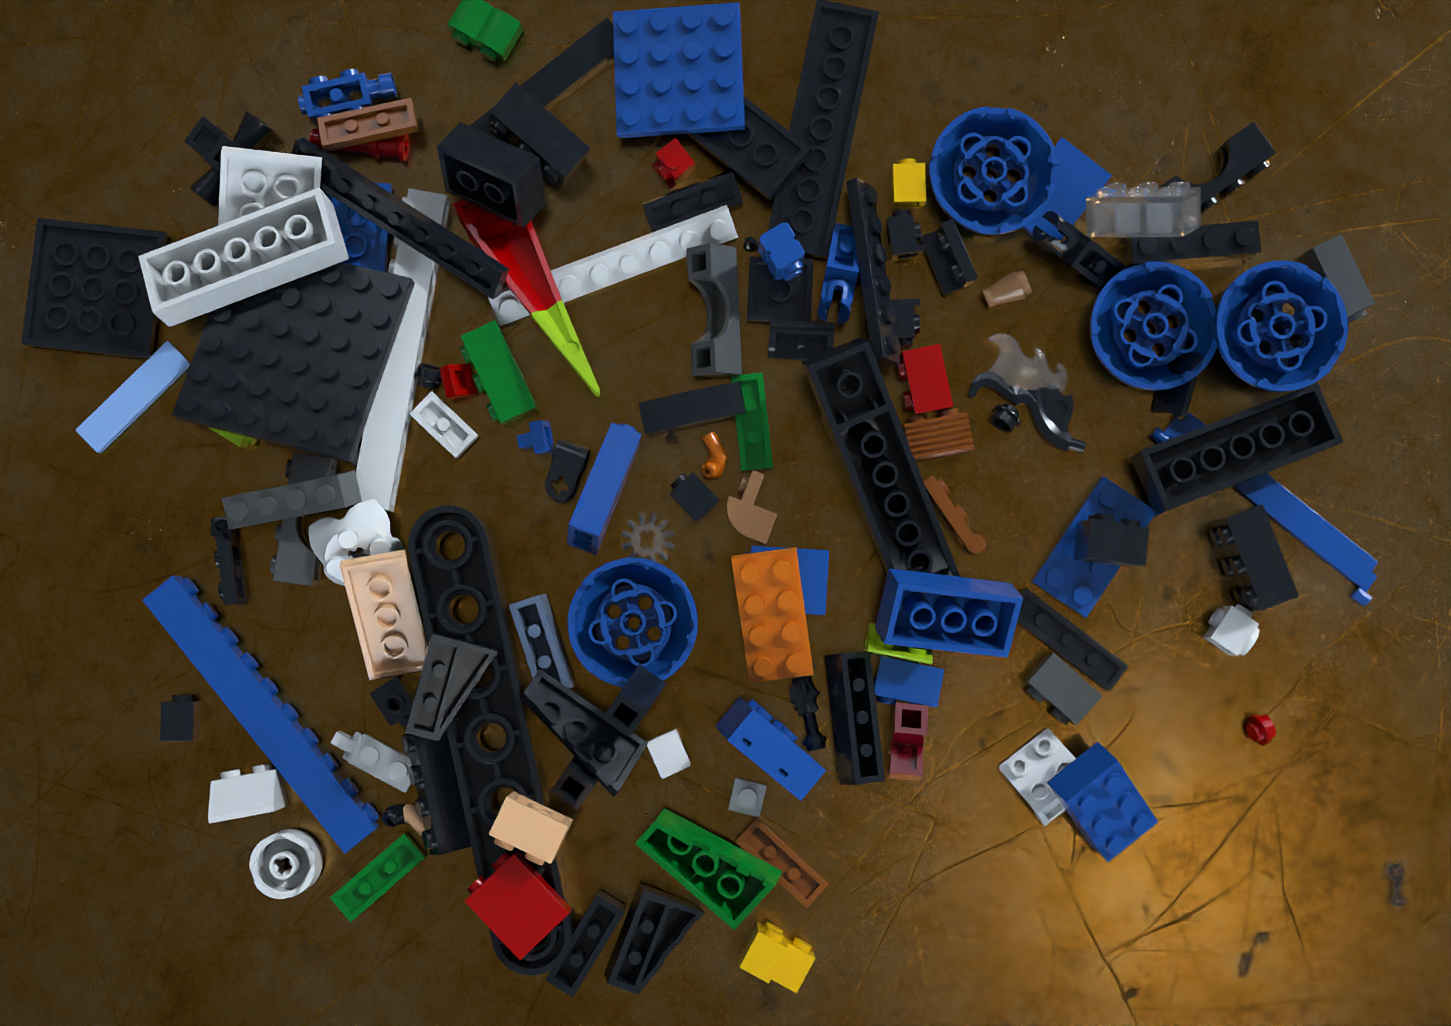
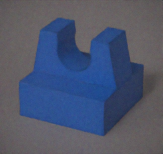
M537 420L529 422L530 432L516 436L520 449L534 448L535 454L548 455L554 452L555 445L549 421Z

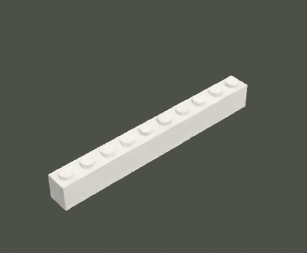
M409 188L407 197H403L402 201L446 228L451 204L448 196ZM395 236L394 247H398L396 259H391L388 273L412 278L415 285L363 430L361 447L357 448L353 459V466H357L356 478L362 501L375 499L388 512H394L411 421L410 413L413 410L418 379L414 375L422 361L439 269L437 263Z

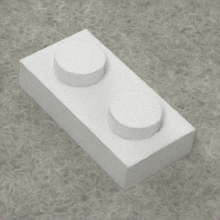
M432 391L410 413L456 459L479 437L474 430Z

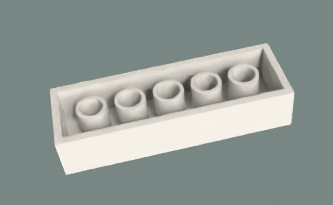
M320 187L139 256L152 313L169 327L349 259L334 205Z

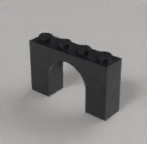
M639 664L602 718L630 738L666 683ZM574 756L550 791L578 810L598 780Z

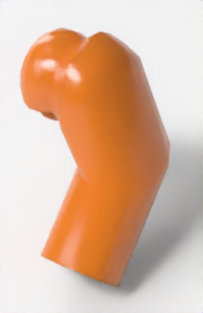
M713 431L701 438L709 452L706 462L701 468L702 475L706 479L719 478L723 474L728 460V453L716 432Z

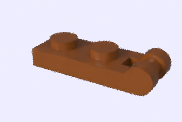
M933 475L923 481L931 503L963 550L968 554L982 552L986 546L985 539L979 534L972 533L966 524L969 518L959 504L954 507L948 498L951 492L941 478L936 480Z

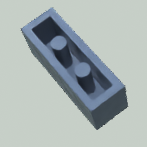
M541 594L510 604L509 608L532 678L541 669L567 688L576 686L547 595Z

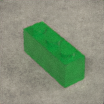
M496 320L461 335L464 345L459 346L460 351L467 364L473 362L477 374L472 375L480 393L486 391L490 399V403H487L486 407L494 422L499 420L503 426H506L539 411Z

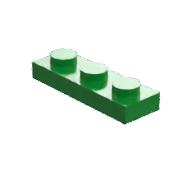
M763 372L732 375L731 383L740 382L747 412L735 416L741 472L773 469Z
M405 832L333 894L330 899L351 923L427 856Z

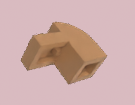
M752 470L750 477L743 476L737 492L743 495L742 500L729 496L727 515L730 524L737 533L766 546L777 514L754 505L764 474Z

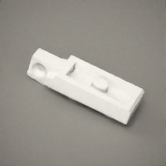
M341 730L336 732L331 744L345 751L342 758L349 761L348 763L404 793L408 791L411 785L408 774L411 762L408 755L367 733L362 734L357 731L352 737Z

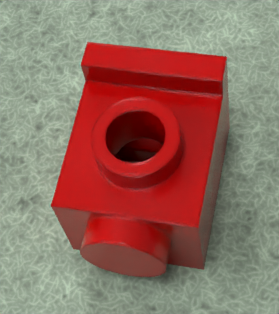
M676 138L655 153L656 161L651 165L670 190H673L696 172L694 160Z

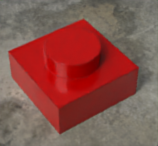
M470 363L448 364L439 368L447 399L467 398L478 394Z

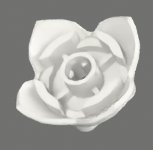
M375 499L355 504L348 510L343 519L338 520L332 517H325L313 522L309 526L310 546L314 554L322 562L325 575L339 585L345 586L340 569V562L342 560L403 550L401 541L391 536L390 520L386 511ZM358 547L363 549V552L361 553H352V551H356Z

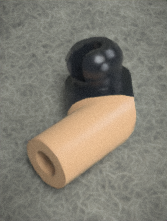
M393 804L382 815V821L388 827L410 824L420 836L422 831L425 830L423 818H419L416 807L412 804Z

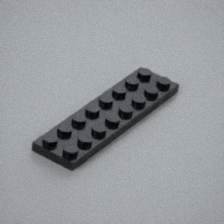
M826 0L816 1L789 132L811 148V153L776 193L768 231L783 222L788 223L795 234L794 240L798 239L806 255L827 260L879 11Z

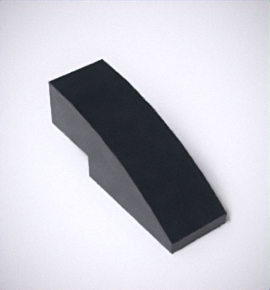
M740 382L692 390L639 403L645 435H657L680 428H690L747 413Z

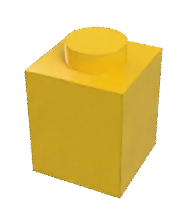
M910 158L898 160V164H893L890 170L891 209L923 208L926 203L925 163H917L916 159Z

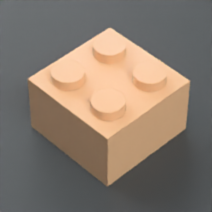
M513 791L506 797L489 835L495 837L494 843L504 849L512 851L516 847L526 852L524 857L533 863L543 865L544 862L551 864L558 854L573 819Z

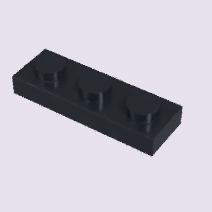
M732 170L642 202L653 233L722 206H733L743 202L734 173Z

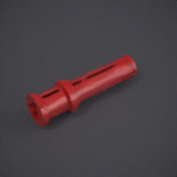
M312 128L309 141L323 150L319 129ZM405 134L333 151L369 154L373 159H380L381 156L399 158V161L406 162L409 153V136Z

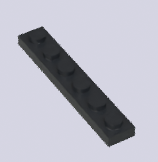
M857 177L846 181L870 345L877 363L890 368L900 364L899 352L901 347L895 333L894 322L896 321V314L891 306L889 294L891 283L885 268L887 255L882 246L880 235L882 224L877 215L876 208L878 196L873 186Z

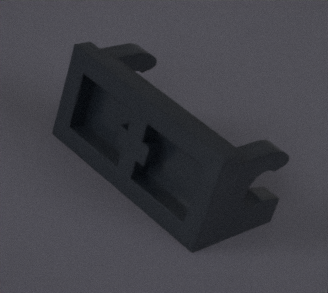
M771 319L768 358L807 360L833 349L835 323Z

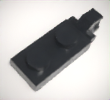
M226 516L211 518L210 534L215 537L217 549L214 551V560L216 566L220 569L221 581L218 583L219 596L223 600L224 605H244L247 603L240 541L236 540L235 529L229 530Z

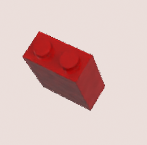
M518 851L511 856L505 852L492 865L495 872L485 879L481 875L467 888L471 895L464 902L509 950L521 960L570 913L572 908Z

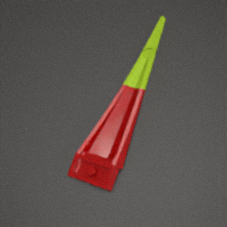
M464 200L453 203L454 213L465 229L468 239L476 248L509 268L504 282L591 391L599 397L600 388L564 306L532 222L530 221L522 228Z

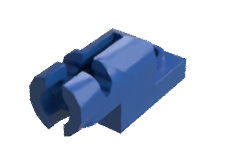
M834 224L817 313L819 318L825 322L827 321L829 306L832 304L835 290L840 291L838 302L840 309L837 324H844L849 320L859 273L853 226Z

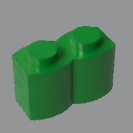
M461 0L447 24L452 32L451 37L455 41L466 47L469 43L479 47L478 52L493 62L496 59L506 61L524 30L520 21L494 8L483 0Z

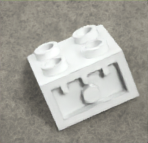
M1047 728L1003 762L999 769L1031 806L1036 817L1044 826L1065 811V808L1047 782L1076 758L1054 733Z

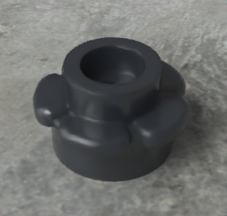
M419 364L418 370L414 375L415 378L419 379L418 385L435 389L437 384H443L440 367L431 364Z
M1006 403L996 405L992 410L993 414L990 417V421L1001 431L1009 433L1013 431L1015 426H1020L1019 412L1012 405Z

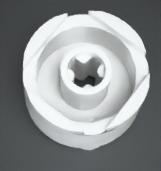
M298 829L278 831L260 841L251 854L249 866L254 879L253 882L259 891L274 899L297 896L310 888L319 878L323 866V850L316 840L304 831ZM286 857L290 859L289 864L292 866L288 870L284 869L285 862L282 861Z

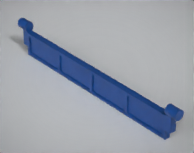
M1189 412L1182 421L1175 417L1164 431L1157 427L1150 437L1159 444L1206 425ZM1264 474L1232 487L1255 506L1263 504L1267 516L1356 585L1357 588L1351 594L1353 599L1362 606H1366L1371 601L1372 596L1367 593V590L1378 577L1372 572L1378 564L1376 559L1270 475Z

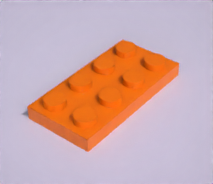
M797 548L731 556L749 683L814 675Z

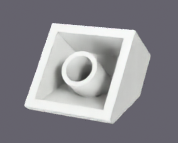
M272 763L253 766V773L241 775L240 769L221 772V779L211 781L209 824L274 812L289 806L284 777L277 768H272Z

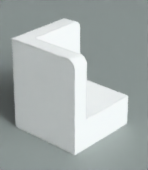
M676 728L647 741V747L662 779L691 765Z

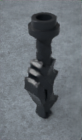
M812 675L792 678L789 690L791 696L790 703L794 704L795 702L794 710H799L798 716H803L808 736H805L806 740L802 741L803 746L807 748V752L826 748L825 741H827L826 736H822V733H819L815 713L819 709L816 699L821 693L816 689L812 681Z

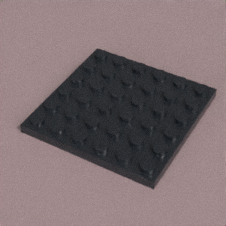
M340 262L211 311L172 416L177 420L352 463L415 282L409 277Z

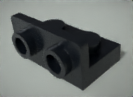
M953 219L941 223L938 230L922 236L921 243L924 244L925 253L943 295L951 294L974 284L978 276Z

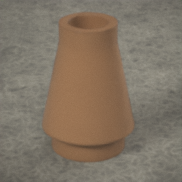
M1023 269L1015 272V270L1011 271L990 287L982 290L989 308L999 304L1024 300L1026 295L1032 293Z

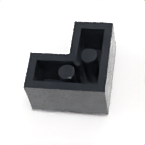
M1095 514L1089 515L1087 520L1078 522L1076 561L1138 568L1146 567L1149 528L1140 527V521L1121 519L1120 522L1114 521V515Z

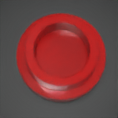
M1253 714L1248 717L1246 731L1249 738L1261 746L1269 744L1271 739L1276 736V728L1270 717L1266 714Z

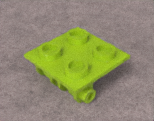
M868 624V637L865 640L864 650L870 651V654L883 657L888 655V658L894 656L898 657V660L903 658L904 661L921 664V662L933 663L932 649L884 644L875 629L876 624Z

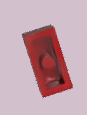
M940 344L902 351L899 355L900 364L896 365L899 380H905L907 391L902 392L905 410H911L912 416L951 409L953 402Z

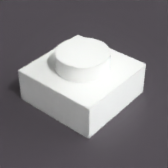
M735 777L728 810L760 817L767 785Z

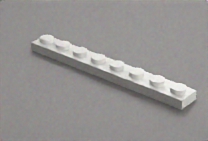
M725 205L553 269L551 273L564 303L687 257V248L708 243L722 244L738 238L729 209ZM508 287L501 290L500 296L494 299L488 297L499 326L530 315Z

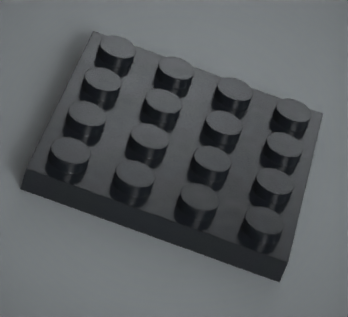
M37 218L21 344L32 347L150 359L153 355L157 316L152 313L139 256L166 246L168 234L164 231Z

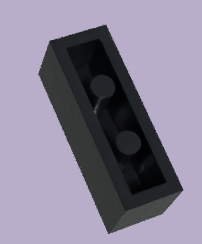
M598 890L575 928L566 956L559 965L549 971L545 981L574 997L625 913L627 906L603 891Z

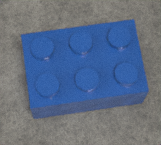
M1099 742L1095 743L1047 782L1086 840L1107 863L1158 823V820L1119 761Z

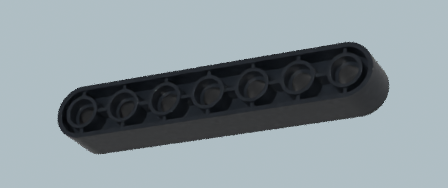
M444 505L428 510L417 519L409 535L408 551L428 645L431 634L434 632L498 650V653L489 664L492 669L490 682L484 687L475 686L446 729L478 878L482 875L487 879L495 872L492 865L505 852L509 856L516 851L526 854V852L516 847L510 851L494 843L495 837L489 835L499 813L494 804L496 791L500 788H511L516 793L552 809L531 709L520 699L526 686L493 534L486 522L478 515L461 507ZM457 532L464 539V551L459 558L447 560L440 552V542L446 534ZM464 595L473 597L479 609L477 617L468 624L459 622L453 613L454 603ZM488 723L498 724L505 731L506 742L500 750H489L481 742V730ZM561 848L551 864L544 862L543 865L533 864L534 869L572 908L570 913L548 933L546 939L539 942L521 960L489 928L493 949L497 957L507 968L516 973L529 976L546 973L560 964L570 948L572 936L576 928V918Z

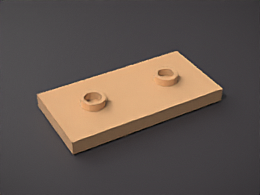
M406 549L342 560L340 562V569L369 680L421 672L428 648V641Z

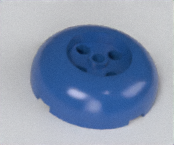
M980 107L958 116L940 134L930 158V184L941 209L958 225L980 234H1006L1027 226L1048 206L1057 186L1058 158L1048 134L1028 115L1012 108ZM988 147L998 148L999 156L988 157L986 149ZM972 167L975 170V177L970 179V177L964 176L962 173L963 168ZM1037 169V186L1028 205L1013 217L1004 213L1005 210L1010 212L1017 211L1023 206L1028 198L1027 187L1029 179ZM987 171H994L996 179L994 177L989 178L986 175ZM1008 171H1018L1020 180L1017 182L1009 181L1007 178ZM988 190L993 191L996 194V201L993 203L986 201L983 196L984 192Z
M1286 260L1270 261L1248 269L1228 286L1216 310L1214 333L1221 357L1236 376L1246 383L1263 390L1287 392L1312 385L1332 370L1333 365L1346 345L1348 318L1340 294L1326 277L1323 278L1302 263ZM1285 303L1294 308L1295 312L1292 316L1282 312V306ZM1253 310H1259L1262 313L1263 319L1260 323H1256V320L1251 316ZM1274 324H1276V325L1279 326V328H1280L1279 334H1278V331H1277V332L1274 331V329H1273V325H1274ZM1292 335H1298L1301 338L1302 343L1300 347L1294 348L1290 345L1289 339ZM1261 341L1267 342L1270 346V351L1267 355L1262 354L1259 350Z
M1144 262L1143 264L1134 265L1120 271L1102 288L1091 311L1090 337L1099 361L1115 378L1129 386L1142 390H1166L1190 381L1207 366L1217 348L1214 333L1216 307L1210 290L1192 272L1167 262ZM1140 301H1146L1150 305V311L1147 314H1142L1138 311L1137 307ZM1173 315L1176 317L1178 322L1176 328L1169 327L1168 316ZM1147 324H1151L1155 327L1154 334L1148 332L1149 328L1146 326ZM1126 329H1131L1135 332L1136 339L1134 342H1128L1124 338L1123 333ZM1154 344H1161L1164 347L1165 352L1163 356L1158 357L1152 351ZM1189 352L1203 354L1202 360L1193 370L1185 371L1181 375L1171 373L1167 367V363Z
M622 558L598 567L583 580L569 607L568 634L572 648L582 665L590 673L611 685L624 687L639 664L661 680H665L684 664L694 647L698 631L697 609L688 587L672 570L649 559ZM642 596H648L652 600V605L647 610H642L638 606V600ZM611 605H617L621 609V614L616 619H612L607 615V609ZM633 616L640 620V625L636 629H631L628 626V620ZM651 627H657L661 632L660 638L656 641H651L647 637V630ZM619 636H626L629 639L630 644L627 649L621 650L617 648L616 639Z

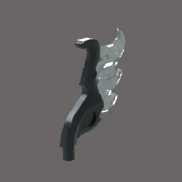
M995 334L988 338L990 342L997 343L999 348L998 358L988 372H983L974 378L968 396L974 398L981 387H989L1016 406L1020 404L1027 405L1030 408L1037 430L1045 440L1064 452L1070 450L1083 454L1086 442L1072 438L1068 429L1074 409L1073 397L1070 394L1066 395V397L1061 394L1068 382L1066 368L1059 362L1056 365L1058 373L1053 374L1048 368L1047 360L1040 349L1037 347L1033 349L1035 358H1027L1021 351L1018 342L1007 334Z

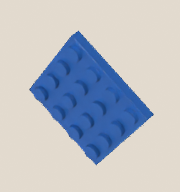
M739 2L613 12L616 131L618 138L745 130L741 9Z

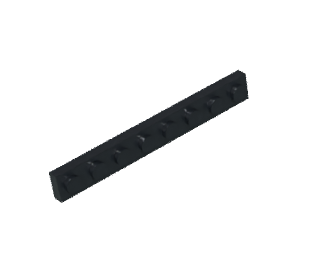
M302 137L295 140L291 154L322 157L321 190L491 299L500 296L509 268Z

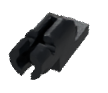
M1048 211L1042 217L1058 228L1057 231L1066 237L1065 241H1059L1036 225L1032 231L1035 239L1101 289L1112 277L1128 268L1054 211Z

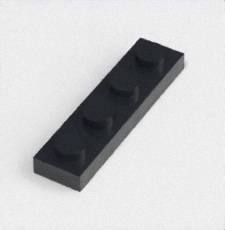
M1023 588L1020 592L1023 601L1017 623L1104 690L1110 692L1129 666L1029 589Z

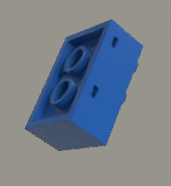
M739 697L715 727L728 742L802 801L826 770L795 743L798 737L777 719L771 723L774 717L753 699L747 703Z

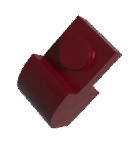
M895 703L889 738V778L922 780L923 753L928 726V705Z

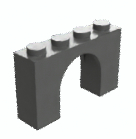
M1342 234L1311 248L1303 254L1310 269L1323 278L1326 277L1337 289L1344 302L1349 322L1368 314L1365 308L1375 304V301ZM1225 290L1218 294L1220 299L1224 294ZM1259 310L1251 312V316L1256 320V323H1260L1263 319L1262 313ZM1274 324L1273 329L1275 332L1278 331L1279 334L1280 328ZM1292 335L1289 343L1292 347L1297 348L1301 346L1302 340L1298 335ZM1261 341L1259 350L1262 354L1267 355L1270 351V346L1267 342Z

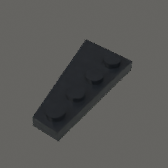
M539 669L520 697L614 797L640 758L648 742L635 733H632L629 738L602 718L605 714L603 711L541 669Z

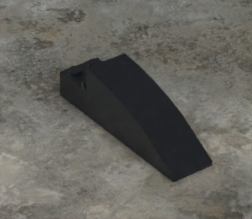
M859 337L802 361L801 363L822 413L819 415L886 572L888 573L890 568L960 577L869 341Z

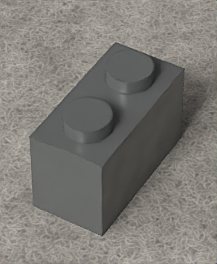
M1048 652L1023 681L1029 686L1026 692L1040 704L1045 700L1054 709L1050 713L1064 725L1068 722L1078 725L1103 697L1054 653Z

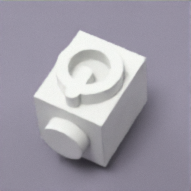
M1236 604L1235 607L1224 606L1222 609L1217 608L1208 621V624L1211 626L1203 638L1229 656H1238L1239 654L1243 656L1252 648L1259 636L1260 630L1257 628L1259 623L1251 619L1253 616L1252 612L1239 604Z

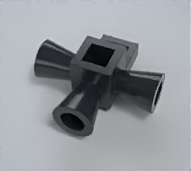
M246 110L234 138H232L208 118L202 116L184 142L205 157L204 161L212 167L193 183L190 189L202 199L217 207L220 192L222 146L253 149L273 129L253 113Z

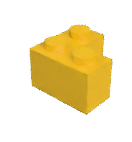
M766 921L765 925L757 922L739 955V968L768 984L770 980H773L797 993L815 960L814 953L810 951L812 946L797 937L793 941L787 939L782 934L783 930Z

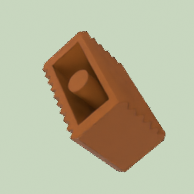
M958 408L940 411V417L927 420L926 414L909 417L908 423L903 424L902 428L915 462L918 463L974 451L967 412L959 413Z

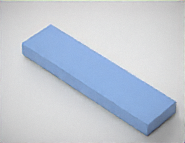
M167 340L150 359L140 366L75 431L97 453L101 454L190 367L191 362Z

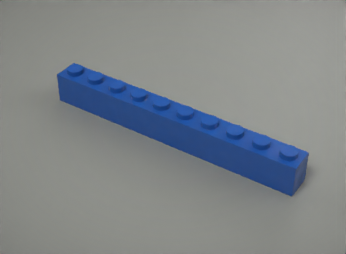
M171 576L142 601L344 854L349 852L381 826L377 821L380 818L378 813L369 803L364 805L357 796L359 790L349 778L344 780L336 770L339 768L336 760L329 753L323 754L316 745L319 742L316 735L308 727L303 729L296 720L299 717L296 710L288 702L283 704L276 695L279 692L276 685L268 677L263 679L256 670L259 667L256 660L248 652L243 654L236 645L239 642L236 635L228 627L223 629L216 620L219 617L216 610L208 602L203 604L196 595L199 592L196 585L188 577L183 579L182 576Z

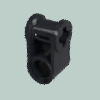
M563 439L558 440L545 481L546 492L555 502L567 503L574 498L581 476L588 463L591 450L589 447ZM564 480L568 490H562L560 495H557V491L553 486L554 484H560Z

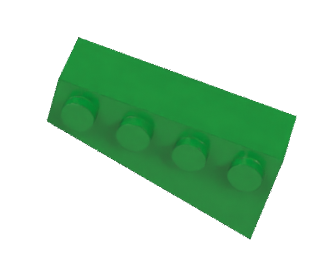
M665 808L644 830L635 843L733 930L741 924L775 887L783 872Z

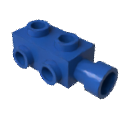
M348 69L339 73L340 78L328 80L326 76L310 78L308 80L309 85L301 86L303 95L298 96V103L302 115L307 114L312 123L318 124L317 118L374 106L373 99L383 97L384 100L397 98V90L391 72L380 74L377 79L369 80L364 72L359 73L357 69ZM354 94L362 95L361 99L351 101ZM325 100L331 102L330 106L320 107L321 103Z

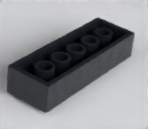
M1315 383L1141 450L1132 456L1131 459L1154 514L1159 516L1329 450L1343 443V439L1319 384Z

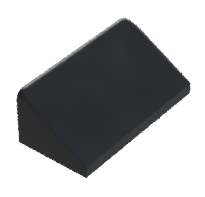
M1189 352L1167 363V367L1171 373L1181 375L1185 371L1193 370L1202 360L1203 354ZM1198 375L1180 386L1158 390L1152 410L1169 417L1186 416Z

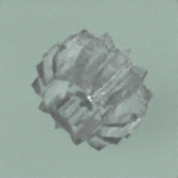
M642 513L638 515L641 524L638 527L632 520H629L627 524L634 530L633 533L621 532L622 537L631 539V542L621 545L622 550L634 548L627 558H636L640 554V558L646 559V557H650V560L657 562L655 555L659 554L663 560L667 561L669 557L662 551V548L665 547L673 550L675 547L673 543L664 542V539L675 535L674 531L661 532L668 525V521L664 519L658 526H655L657 515L654 513L650 516L649 524L646 523ZM644 532L647 535L650 532L656 535L653 538L656 544L651 549L648 545L646 549L640 546L643 542L640 536Z

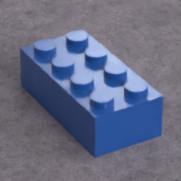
M889 568L875 629L884 644L1008 658L1023 597L1012 583Z

